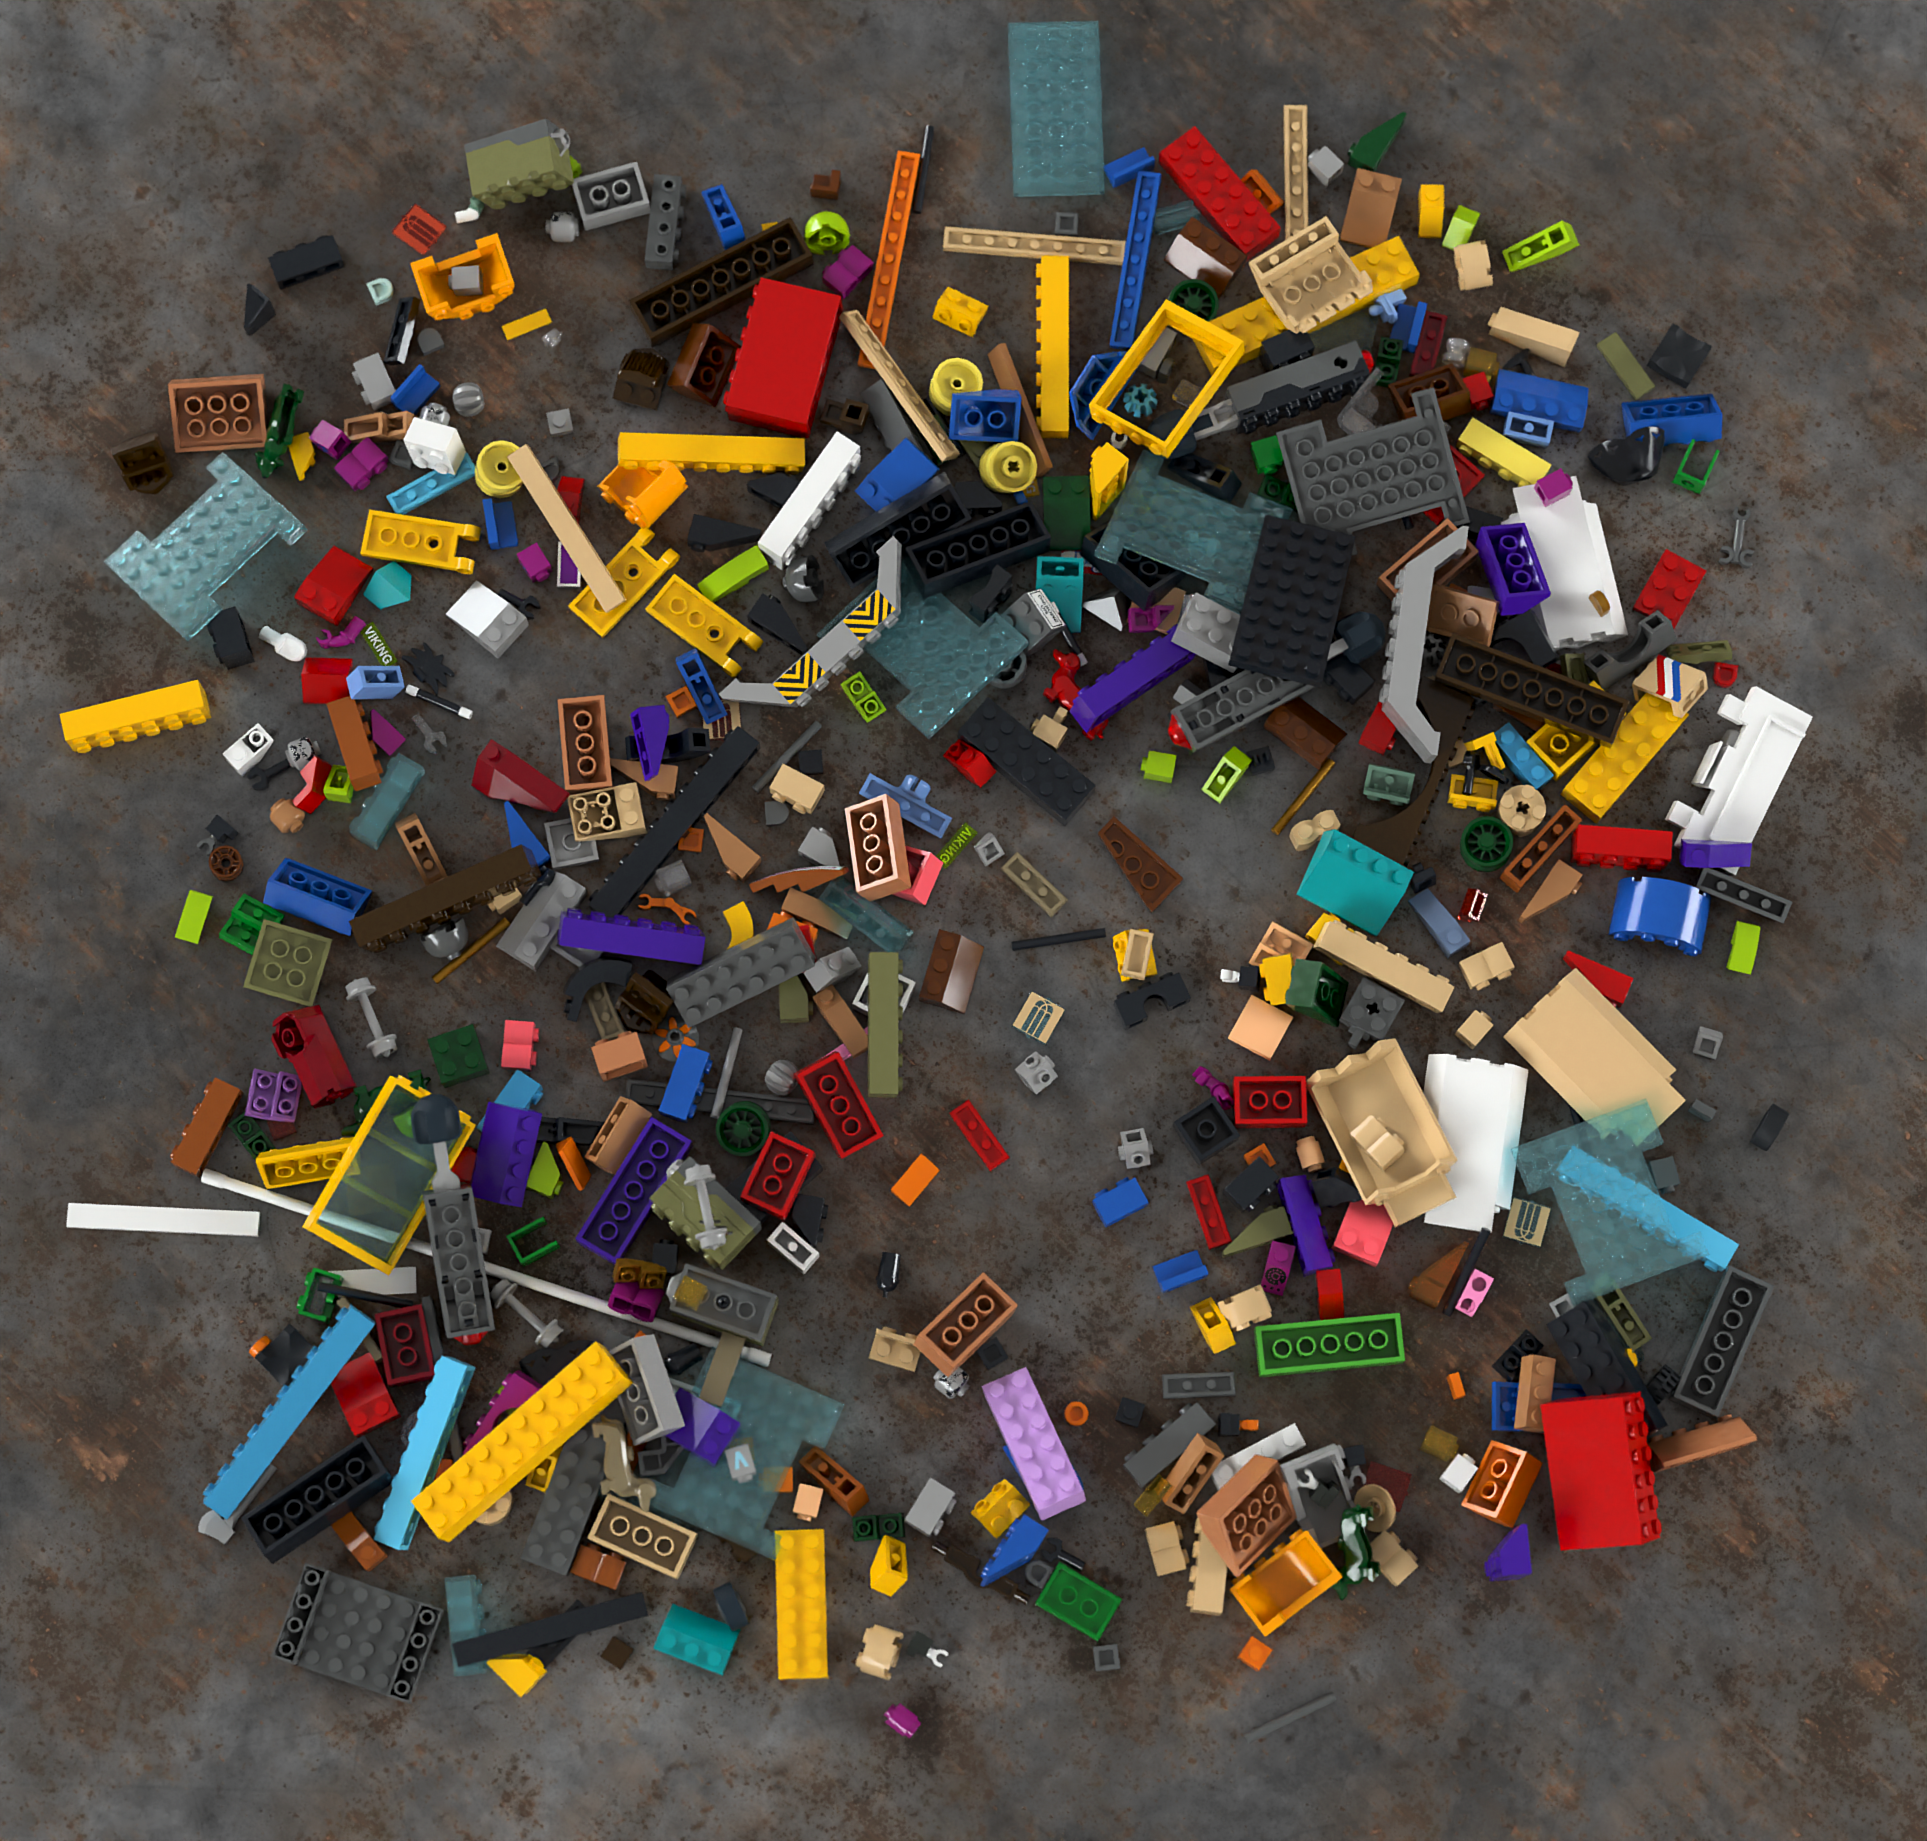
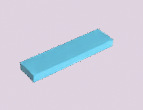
M466 452L456 475L449 473L441 474L433 470L387 495L386 498L395 514L404 515L474 477L475 465Z

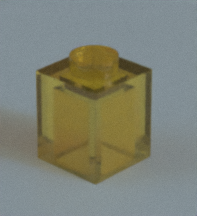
M1471 347L1463 376L1469 377L1484 371L1488 382H1490L1492 375L1496 376L1500 364V362H1496L1498 354Z
M684 1275L673 1297L676 1301L697 1311L708 1289L705 1285Z
M1431 1425L1419 1450L1447 1461L1449 1457L1454 1458L1459 1445L1456 1444L1458 1437Z

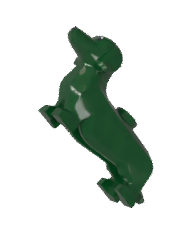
M285 383L274 402L265 438L264 452L257 451L255 453L258 469L261 470L262 478L265 479L279 466H284V461L279 457L285 454L288 445L292 444L295 412L298 404H301L305 392L300 389L293 392L292 386Z
M421 1069L408 1073L409 1079L412 1082L410 1084L411 1087L416 1090L419 1087L427 1090V1083L431 1080L430 1077L423 1079ZM366 1085L353 1088L355 1096L358 1097L353 1109L356 1122L344 1127L341 1131V1136L355 1137L384 1086L375 1087L370 1092H368ZM394 1088L380 1114L388 1111L390 1115L398 1114L404 1111L403 1107L416 1104L417 1101ZM367 1134L364 1141L368 1140L371 1136Z
M1357 1504L1356 1507L1347 1508L1342 1513V1536L1339 1537L1338 1546L1340 1550L1344 1551L1345 1565L1336 1567V1569L1343 1578L1330 1587L1336 1590L1340 1600H1344L1347 1597L1348 1584H1360L1366 1577L1369 1581H1375L1376 1576L1381 1574L1379 1561H1371L1373 1556L1372 1547L1364 1527L1368 1526L1367 1519L1374 1520L1373 1506L1361 1508V1505Z

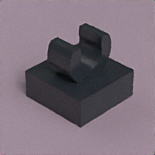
M1269 746L1246 752V755L1252 759L1249 765L1252 776L1275 770Z
M1421 862L1412 865L1414 873L1411 878V888L1415 894L1436 885V873L1432 867L1424 870Z

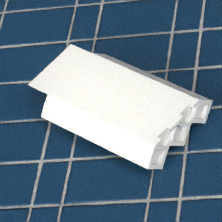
M1576 476L1570 477L1573 482L1570 495L1547 507L1544 506L1535 491V484L1512 488L1518 513L1511 514L1509 519L1501 522V525L1526 524L1551 592L1550 597L1530 610L1536 614L1556 651L1562 648L1579 649L1596 641L1612 642L1628 635L1597 505L1582 500ZM1597 590L1606 596L1610 604L1608 614L1600 617L1589 600L1590 594Z
M1429 1054L1423 1093L1458 1160L1450 1167L1451 1170L1445 1174L1457 1198L1426 1212L1424 1222L1478 1232L1481 1231L1482 1227H1485L1492 1233L1494 1213H1500V1210H1510L1528 1070L1508 1063L1499 1065L1491 1064L1489 1060L1471 1058V1060L1456 1058L1457 1055Z

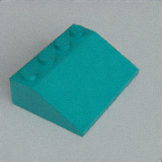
M1334 829L1323 832L1296 895L1376 937L1403 897L1414 872Z

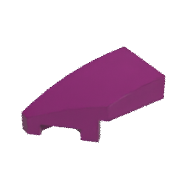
M1155 605L1153 608H1148L1145 611L1141 608H1129L1127 610L1129 633L1153 632L1173 611L1174 605Z
M372 709L370 711V736L390 756L406 739L377 711Z

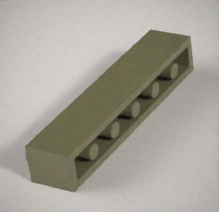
M870 952L868 955V1097L896 1098L898 1091H902L903 1079L898 1077V1068H902L903 1055L898 1053V1044H902L903 1031L898 1030V1021H902L903 1007L898 1006V997L903 995V984L898 983V974H902L903 960L898 959V952Z

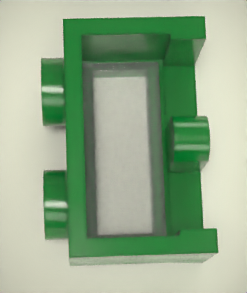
M313 1267L312 1273L308 1272L305 1278L304 1286H307L305 1294L300 1295L297 1302L298 1314L329 1324L338 1295L317 1291V1286L319 1282L342 1286L344 1278L341 1275Z

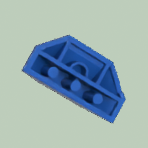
M1127 351L1092 355L1069 392L1076 426L1090 440L1095 438L1103 423L1100 424L1091 417L1089 404L1126 355ZM1136 370L1106 410L1111 412Z

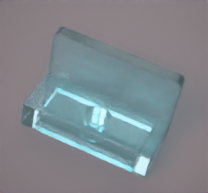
M1193 199L1156 209L1153 226L1155 235L1183 228L1191 217L1199 221L1200 212L1199 209L1196 210Z

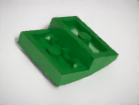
M243 893L231 911V917L220 931L219 938L253 955L263 920L266 919L281 924L285 915Z

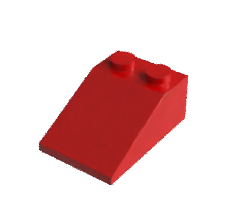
M333 546L308 574L294 595V598L298 605L337 627L374 568Z
M370 1352L345 1364L331 1382L343 1413L354 1436L357 1438L402 1417Z

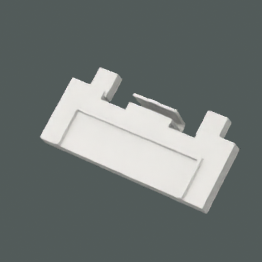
M1757 686L1751 687L1745 701L1731 694L1726 695L1717 714L1737 725L1742 724L1743 726L1734 747L1728 745L1721 748L1723 742L1719 741L1709 745L1691 782L1697 787L1711 789L1700 814L1680 801L1673 802L1665 820L1682 829L1674 846L1680 849L1681 839L1751 843L1802 738L1806 735L1805 732L1813 717ZM1739 867L1717 869L1733 876L1736 875Z

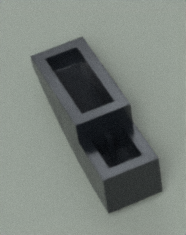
M541 1117L536 1143L557 1144L568 1137H572L578 1146H591L605 1122L564 1117Z

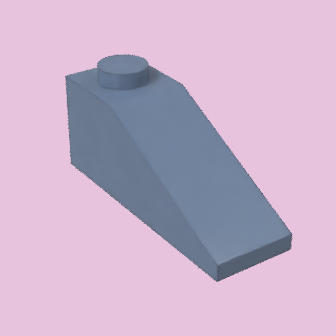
M1428 888L1408 900V903L1447 959L1468 946L1470 940L1463 929Z

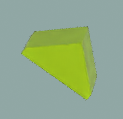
M1459 205L1442 246L1454 251L1453 247L1468 243L1480 213Z
M333 765L323 793L329 801L351 803L354 788L346 766Z

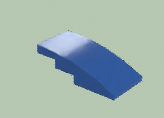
M1492 1382V1431L1529 1432L1514 1429L1519 1383ZM1553 1383L1551 1401L1561 1398L1587 1396L1580 1384Z

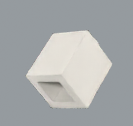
M1457 1454L1439 1479L1457 1493H1460L1478 1467L1474 1465L1476 1462L1470 1456Z

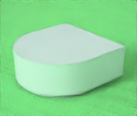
M379 278L367 283L376 306L389 301L393 297L394 289L389 280Z

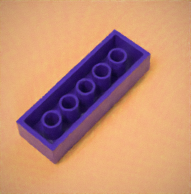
M1178 624L1171 627L1167 631L1168 635L1165 637L1158 636L1150 642V647L1146 650L1141 648L1131 656L1133 659L1127 663L1123 660L1113 668L1114 672L1111 674H1102L1096 679L1095 685L1092 687L1087 685L1077 693L1079 696L1072 701L1074 704L1069 712L1086 733L1195 658L1197 654L1171 642Z
M567 908V911H561L557 940L561 946L701 965L706 937L702 930L698 929L699 927L695 925L685 924L684 928L675 926V923L661 921L660 925L654 924L651 919L638 918L637 921H631L628 919V916L614 915V918L606 917L605 913L591 911V914L588 915L581 913L580 909Z
M651 1117L575 1238L577 1243L615 1265L616 1258H624L653 1212L650 1207L652 1205L650 1197L666 1182L668 1168L677 1159L685 1160L694 1146L693 1142Z

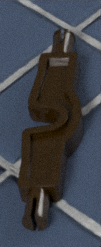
M937 1540L934 1543L932 1550L943 1555L945 1562L962 1571L971 1584L983 1589L990 1588L1009 1600L1013 1597L1024 1605L1027 1604V1600L1031 1596L1019 1590V1585L1006 1576H1002L982 1587L981 1583L984 1578L976 1574L981 1563L980 1559L961 1551L953 1545L948 1548Z

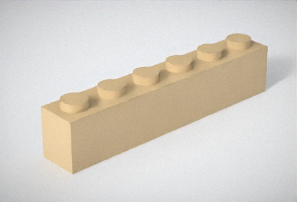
M1334 920L1324 924L1313 946L1315 950L1435 1013L1443 1012L1454 989V986L1449 984V979L1441 975L1435 977L1428 973L1429 969L1420 964L1415 966L1407 962L1408 958L1399 953L1394 955L1388 952V947L1379 942L1374 944L1366 940L1367 936L1358 931L1352 933L1340 921Z

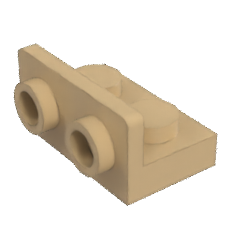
M884 1326L882 1330L876 1329L869 1359L915 1372L921 1353L913 1345L917 1336L906 1333L905 1337L897 1335V1330Z

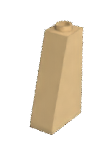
M1500 307L1498 314L1493 312L1488 323L1491 326L1489 335L1523 350L1528 348L1530 353L1562 367H1565L1580 333Z

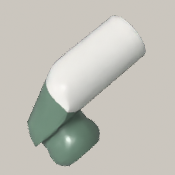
M471 197V204L467 210L455 212L457 223L476 220L484 209V203L475 197Z

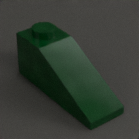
M1401 112L1362 136L1357 144L1353 143L1347 153L1350 156L1348 165L1355 169L1360 168L1375 172L1405 123L1407 113Z

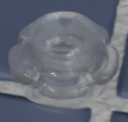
M557 328L549 331L541 338L545 343L544 346L549 345L551 348L562 341L560 336L563 333L559 332Z

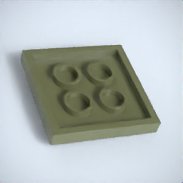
M264 919L243 987L308 1007L313 1006L333 939Z

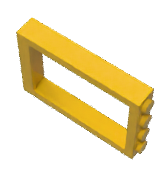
M1166 299L1090 402L1091 417L1100 424L1105 423L1109 425L1114 432L1129 436L1134 443L1147 446L1155 455H1163L1168 458L1244 354L1243 341ZM1169 325L1226 356V358L1164 442L1106 409Z

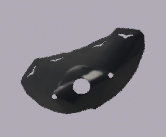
M1652 426L1638 429L1632 432L1626 439H1610L1600 443L1590 451L1588 458L1592 466L1599 472L1622 486L1648 480L1658 472L1665 442V432L1662 428ZM1652 433L1656 435L1660 434V436H1658V438L1656 439L1655 436L1652 435ZM1644 435L1642 442L1635 440L1636 438H1641V436ZM1615 446H1618V447L1615 449V451L1609 449V447L1614 448ZM1600 451H1602L1601 458L1594 457L1595 455H1598Z
M578 1340L567 1343L560 1350L553 1348L537 1350L519 1361L521 1371L542 1386H545L595 1341ZM579 1348L577 1355L570 1353L571 1350L575 1351ZM542 1356H551V1358H549V1360L546 1362V1360L543 1359ZM533 1360H535L533 1367L526 1365L527 1363H531Z

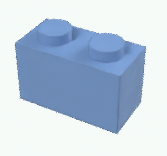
M1509 411L1505 417L1502 435L1513 442L1546 449L1550 444L1554 421Z
M358 666L346 678L351 699H393L405 687L400 666Z

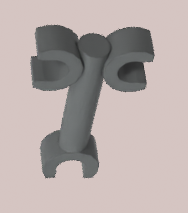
M1738 507L1734 508L1732 517L1736 523L1732 549L1729 546H1722L1720 548V552L1727 553L1728 558H1720L1719 564L1727 565L1731 562L1732 564H1739L1746 569L1751 568L1752 562H1746L1744 556L1752 557L1754 551L1746 549L1741 552L1745 522L1751 515L1749 508H1747L1745 516L1738 514Z

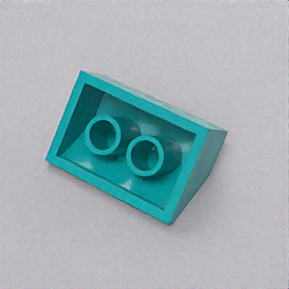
M672 1604L653 1649L723 1676L741 1630L738 1629L732 1632L729 1625Z

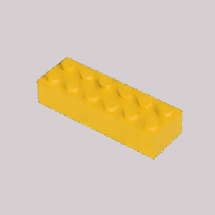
M198 680L59 714L65 741L74 752L78 751V753L89 752L93 747L97 746L110 747L115 744L114 742L121 740L125 742L134 741L137 739V736L145 734L147 736H154L165 729L178 730L183 728V725L189 723L194 725L206 722V719L211 718L206 692Z
M1645 693L1622 720L1611 749L1601 745L1565 786L1560 795L1597 824L1680 728L1689 714L1686 713L1682 718H1678L1673 715L1671 702Z
M824 1529L775 1531L778 1679L828 1678Z

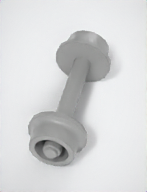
M366 977L354 979L353 982L345 987L348 994L346 1000L348 1002L359 1000L375 1040L366 1047L372 1051L375 1058L389 1057L390 1054L398 1049L395 1042L397 1037L395 1034L384 1036L370 1004L368 996L377 989L371 985Z
M695 1164L694 1167L685 1170L686 1180L684 1181L685 1186L696 1185L706 1230L695 1235V1237L700 1241L702 1249L711 1248L715 1251L719 1246L726 1244L725 1234L727 1233V1228L715 1229L705 1184L715 1180L716 1177L711 1173L709 1165Z
M503 1279L498 1284L493 1285V1290L489 1295L495 1304L494 1308L498 1309L505 1302L540 1332L535 1340L536 1345L541 1344L546 1349H549L554 1344L559 1343V1338L564 1330L558 1325V1320L554 1319L546 1325L512 1295L518 1284H512L508 1280Z

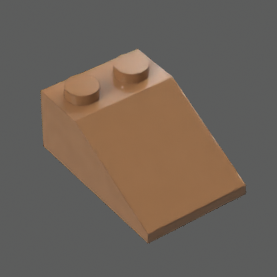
M1357 168L1340 241L1368 248L1387 241L1402 181L1401 178Z

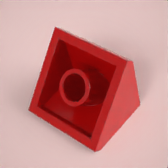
M306 657L301 672L303 703L326 704L350 696L346 678L352 673L353 659Z

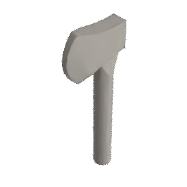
M271 1463L267 1466L227 1520H223L221 1515L211 1510L201 1518L198 1531L214 1537L227 1545L236 1533L234 1528L238 1519L277 1468Z

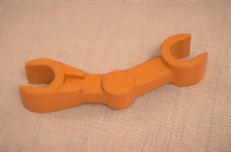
M641 894L639 896V899L649 900L646 906L638 905L639 909L647 911L651 907L671 909L684 925H691V923L685 920V916L688 914L697 919L696 913L693 910L680 906L671 897L666 899L651 898L648 894Z

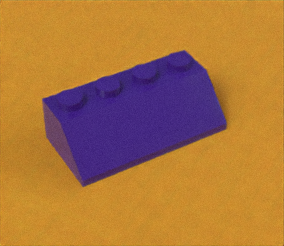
M1516 523L1481 527L1475 546L1479 551L1478 554L1494 599L1500 601L1498 606L1500 615L1523 614L1550 597L1551 592L1526 524Z
M488 1101L470 1182L473 1197L522 1207L542 1113L532 1109Z
M1306 1175L1279 1179L1277 1190L1293 1232L1291 1237L1294 1246H1296L1295 1250L1303 1277L1316 1274V1271L1332 1269L1335 1257L1332 1248H1327L1325 1240L1328 1239V1233L1325 1225L1321 1226L1318 1218L1322 1215L1318 1202L1314 1203L1311 1195L1315 1193L1312 1181L1307 1180Z
M1521 1524L1510 1530L1488 1556V1561L1484 1562L1485 1575L1490 1576V1582L1517 1580L1532 1574L1527 1524Z

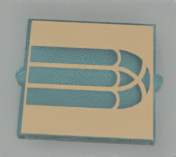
M1031 991L1011 1027L1024 1033L1028 1039L1031 1037L1046 1046L1066 1009L1053 1003L1051 998L1046 999Z
M1513 1197L1502 1237L1518 1241L1520 1245L1528 1244L1541 1248L1551 1207L1537 1204L1534 1200L1527 1201Z

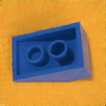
M993 389L952 393L949 440L1018 442L1022 399L1019 390Z
M905 438L867 475L855 492L877 512L931 480L939 471V468L908 438Z

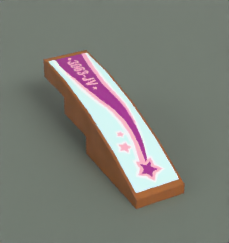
M839 866L798 868L761 878L749 885L753 893L773 884L777 893L797 884L801 891L804 892L849 872L848 867Z

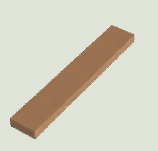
M1005 343L998 344L987 355L1000 389L1019 390L1022 399L1018 436L1021 443L1029 447L1035 455L1037 462L1035 478H1039L1053 468L1008 348Z

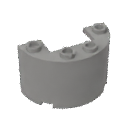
M1334 1443L1280 1465L1297 1516L1296 1520L1302 1531L1307 1530L1320 1548L1339 1540V1537L1342 1536L1341 1519L1343 1511L1347 1508L1356 1507L1349 1493V1490H1352L1351 1483L1347 1476L1344 1477L1342 1472L1345 1469L1342 1460L1345 1458V1454L1341 1445L1336 1446ZM1305 1468L1312 1472L1313 1477L1317 1481L1320 1478L1328 1484L1332 1480L1339 1486L1340 1492L1326 1510L1310 1498L1309 1491L1311 1489L1309 1487L1299 1485L1297 1478L1303 1481L1309 1479V1476L1305 1474Z

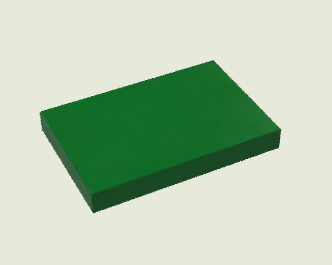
M1059 1561L1035 1605L1098 1642L1122 1598Z

